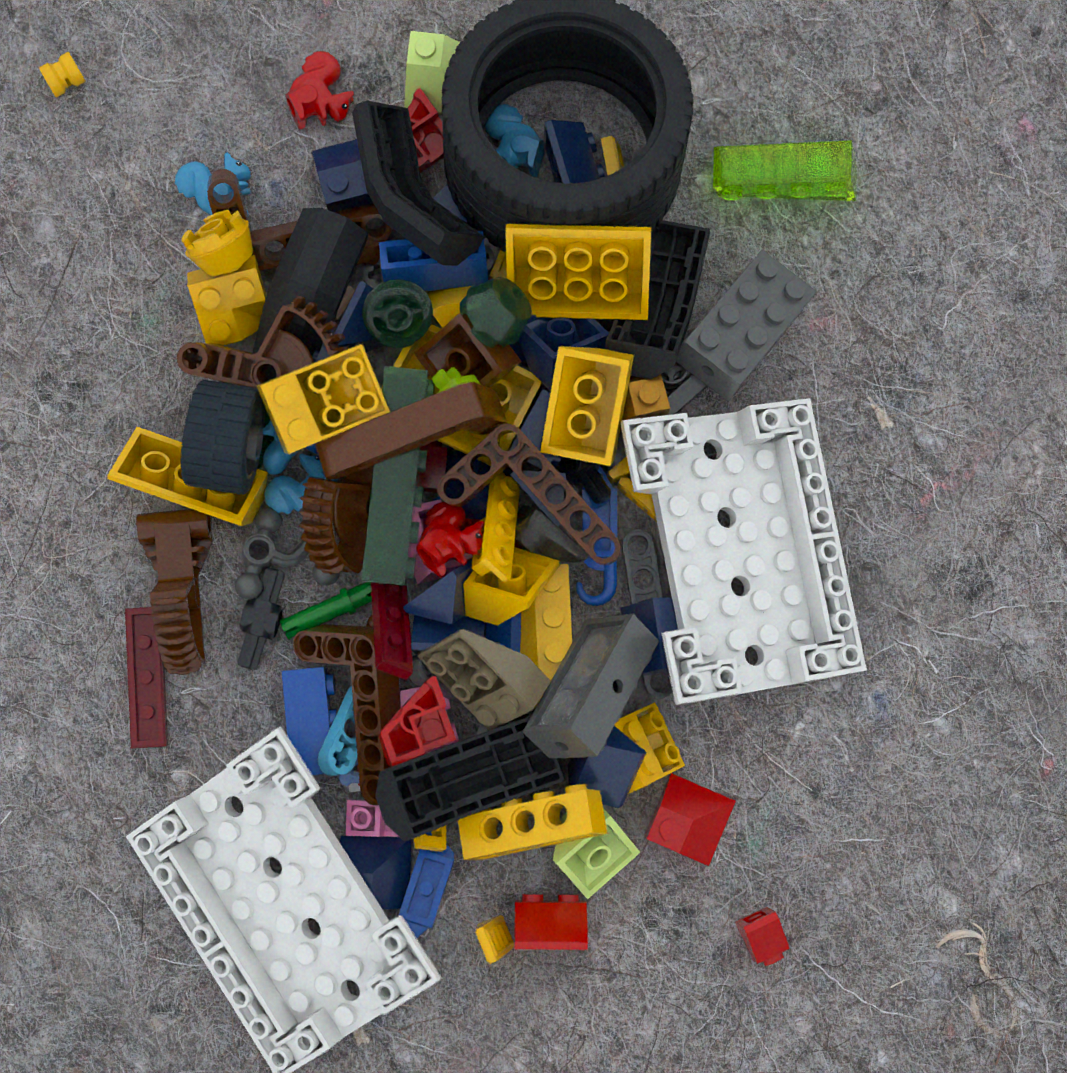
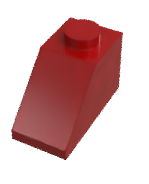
M765 907L735 921L755 963L763 962L765 966L774 964L784 958L782 952L790 949L776 911Z

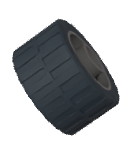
M202 380L193 391L185 419L181 446V474L183 481L187 486L244 495L253 484L259 464L264 436L265 405L257 388Z

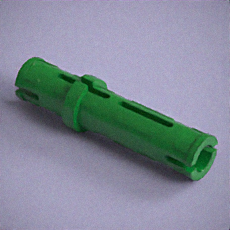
M371 580L351 589L344 587L339 590L340 594L280 619L282 629L286 631L285 635L288 640L295 637L300 631L319 626L348 612L350 615L357 613V608L372 602Z

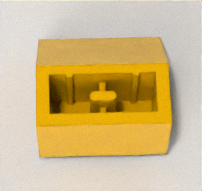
M655 702L620 718L614 726L646 751L629 793L641 789L685 766L679 749L675 745Z

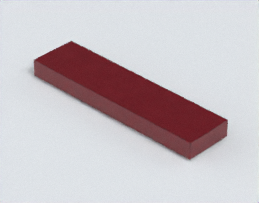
M375 557L370 563L375 669L407 680L413 674L409 613H406L403 606L408 604L406 568Z
M151 607L125 608L131 749L167 747L165 667L161 660V653L158 651Z

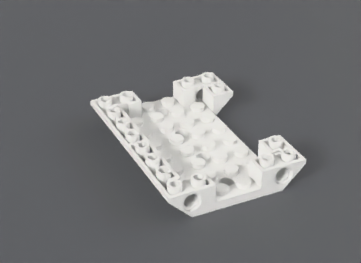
M810 398L749 405L738 412L688 418L687 413L622 420L620 424L634 492L652 495L678 630L662 633L675 705L866 671ZM706 442L711 443L715 447L717 452L715 460L705 455L704 444ZM719 510H723L729 515L730 525L728 528L723 527L718 522L717 514ZM733 578H737L742 582L744 586L742 596H737L732 591L731 582ZM748 647H752L758 656L757 663L754 666L749 664L745 658V651Z
M279 727L226 764L227 768L191 794L170 804L128 834L126 838L273 1073H291L333 1047L348 1034L382 1013L385 1015L442 978L402 915L390 921L312 800L311 797L321 788L282 727ZM233 796L238 797L242 801V813L234 810L232 806ZM271 857L278 859L281 863V874L272 870L270 866ZM309 918L315 919L319 923L321 928L320 935L310 930L308 926ZM347 980H352L359 986V996L349 992Z

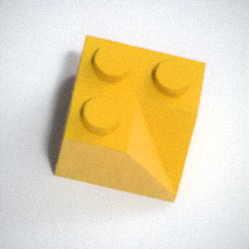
M252 255L238 270L229 274L209 276L202 269L187 273V286L206 343L224 346L242 341L258 331L267 294L255 255Z

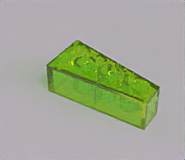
M852 140L715 146L713 187L717 196H721L725 200H739L742 197L760 199L856 201L857 160Z

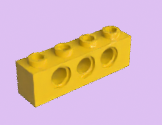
M586 784L565 787V794L554 796L553 791L537 793L533 795V801L525 803L522 802L521 798L512 799L501 803L502 808L491 810L490 807L458 820L464 860L480 861L607 834L601 792L587 789ZM563 807L567 810V818L564 823L560 820V811ZM531 814H533L535 824L534 827L530 830L528 827V818ZM499 821H501L503 826V831L500 836H498L496 832V827Z

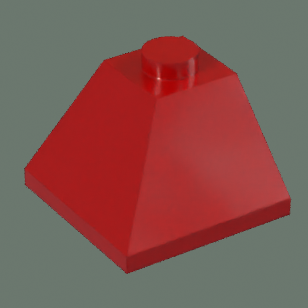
M671 773L644 838L709 866L736 801Z

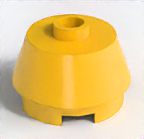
M229 210L212 214L203 219L205 224L196 233L193 234L192 230H187L182 236V242L186 248L185 255L209 276L232 273L238 270L253 254L249 222L242 219L238 210L232 215Z

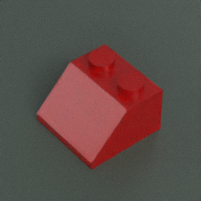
M522 894V900H515V949L588 950L587 902L579 901V894H558V900H543V894Z

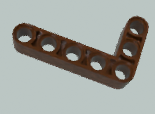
M227 169L214 171L209 176L207 186L212 214L229 210L232 215L238 210L242 219L249 222L236 175ZM220 183H226L233 190L227 195H220L214 190V187ZM374 204L334 212L349 218L368 232V240L365 247L384 242L390 236L391 227L385 222L377 229H371L366 226L367 222L373 218L383 220ZM297 221L253 231L249 222L253 248L252 255H255L259 271L278 267ZM278 241L283 244V248L277 252H272L266 248V245L269 242Z
M467 382L319 441L315 444V448L326 480H335L460 430L477 435H487L497 427L508 424L496 390L476 382Z
M503 424L497 427L439 480L437 489L440 498L450 506L461 507L471 501L507 467H510L593 561L600 565H611L620 556L621 546L615 534L515 425ZM506 433H513L518 436V445L511 451L502 450L499 445L501 437ZM479 457H488L491 460V469L484 475L475 474L473 471V463ZM531 459H536L542 463L541 473L533 478L525 476L523 473L524 464ZM456 480L462 481L465 488L463 495L458 499L448 498L446 489L449 483ZM553 486H562L566 490V499L560 504H551L547 500V492ZM578 512L588 514L591 519L590 526L584 531H575L571 527V518ZM601 539H609L615 545V551L609 558H600L595 554V544Z
M323 624L300 631L293 639V649L300 660L312 663L350 665L360 791L368 804L377 806L378 802L375 795L379 773L392 767L387 765L379 738V731L401 709L399 677L375 669L373 627Z

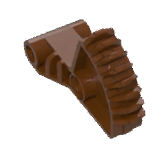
M297 296L291 304L281 307L257 353L226 347L221 344L189 342L179 349L177 363L183 372L190 375L257 388L258 385L267 382L265 372L270 365L276 369L277 377L314 363L306 345L297 336L286 331L295 314L305 319L316 330L326 347L329 357L348 350L349 347L338 346L345 339L343 334L332 335V332L338 326L336 322L331 321L324 325L328 317L326 311H320L316 314V303L309 302L305 306V297Z
M422 446L350 474L342 481L309 477L307 482L303 483L305 492L300 497L303 501V507L298 511L302 515L303 520L299 523V527L304 529L301 535V540L306 542L304 551L310 553L309 561L315 563L316 569L327 574H338L340 571L357 574L361 572L389 495L416 465ZM333 527L340 539L338 547L335 542Z
M194 509L137 514L136 527L139 543L143 545L146 557L153 563L151 565L152 568L158 572V583L150 592V604L161 660L169 674L188 675L192 672H197L201 667V663H205L198 577L213 542L211 517Z

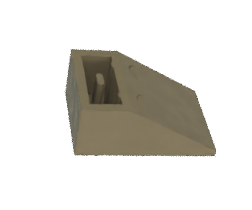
M464 629L455 632L417 655L428 669L442 681L452 694L489 731L533 710L551 683L550 679L528 656Z

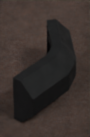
M368 100L356 104L352 111L366 191L382 219L387 225L439 264L458 266L479 249L485 236L443 207L430 195L421 179L408 108Z
M303 208L273 276L264 303L252 353L258 352L281 307L291 304L297 296L305 297V306L309 302L316 303V314L320 311L328 313L324 325L335 321L343 296L368 240V232L349 218L324 208ZM295 314L286 331L297 336L309 349L311 355H313L315 350H321L323 341L316 330L305 319ZM272 365L265 372L267 381L277 377L276 369Z
M662 220L658 226H654V231L651 233L648 320L615 319L605 345L606 350L634 355L630 376L651 380L675 365L689 326L710 236L709 228Z
M529 716L380 771L375 797L385 824L403 841H407L479 811L565 781L561 759H550L523 733L531 718Z

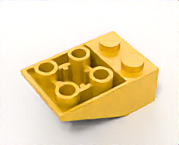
M362 344L257 386L284 453L287 454L390 412Z

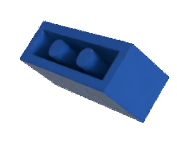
M407 239L379 242L381 271L386 296L489 284L484 239L479 249L458 266L439 264Z
M325 667L281 671L287 737L312 776L324 775L318 764V755L337 714V709H331L330 695H335L336 693L334 675L328 674ZM333 753L335 759L338 753ZM337 759L335 766L339 765L340 763Z

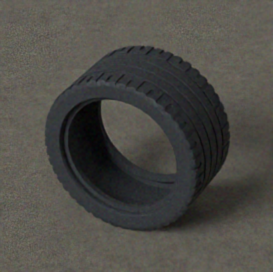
M514 0L512 4H505L499 7L497 12L492 11L485 16V20H480L474 25V30H469L464 36V41L458 44L455 54L452 55L449 61V67L446 69L442 87L445 177L447 178L449 191L452 192V199L455 205H458L461 215L467 218V223L472 228H476L477 231H483L484 239L487 238L488 242L493 246H499L502 251L506 252V224L651 227L652 233L654 226H658L663 220L664 215L669 211L679 187L693 117L692 86L690 79H688L687 68L683 65L680 53L675 51L676 47L672 41L667 40V35L660 28L657 29L656 24L650 19L643 18L644 15L637 10L632 11L629 6L623 3H616V0ZM548 81H575L600 88L621 101L639 122L647 143L631 162L608 176L582 183H556L532 177L510 165L492 147L483 128L493 111L505 99L521 89Z

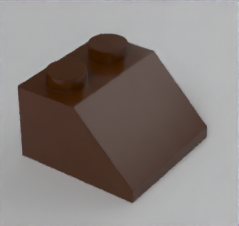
M481 305L459 313L414 353L431 378L440 369H444L447 373L454 367L461 376L475 375L481 385L489 388L522 362Z

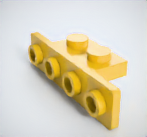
M503 472L489 486L486 517L480 520L484 522L482 552L479 555H473L472 569L480 576L491 571L503 582H506L511 578L520 489L516 481L512 477L506 476Z

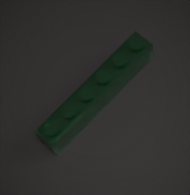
M385 366L382 394L390 412L434 395L435 384L433 380H429L430 374L427 370ZM422 446L374 465L362 581L405 586L407 585V579H414L416 558L410 557L411 543H418L420 522H414L415 507L422 508L424 487L418 486L419 472H426L428 451H421Z

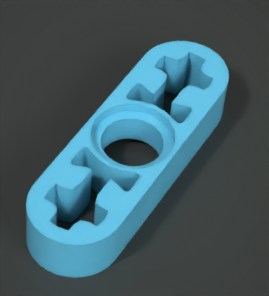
M352 686L349 687L318 755L319 767L328 776L349 773L357 759L356 733L353 738H349L344 729L345 722L348 719L352 720L355 724ZM333 753H338L336 759L340 763L337 766H335L336 759L333 757Z

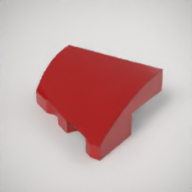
M419 88L414 92L408 110L419 170L422 173L444 156L442 121L438 117L435 107L422 89Z
M436 676L429 677L379 731L382 750L388 766L393 767L424 755L429 750L456 740L445 710L447 705Z

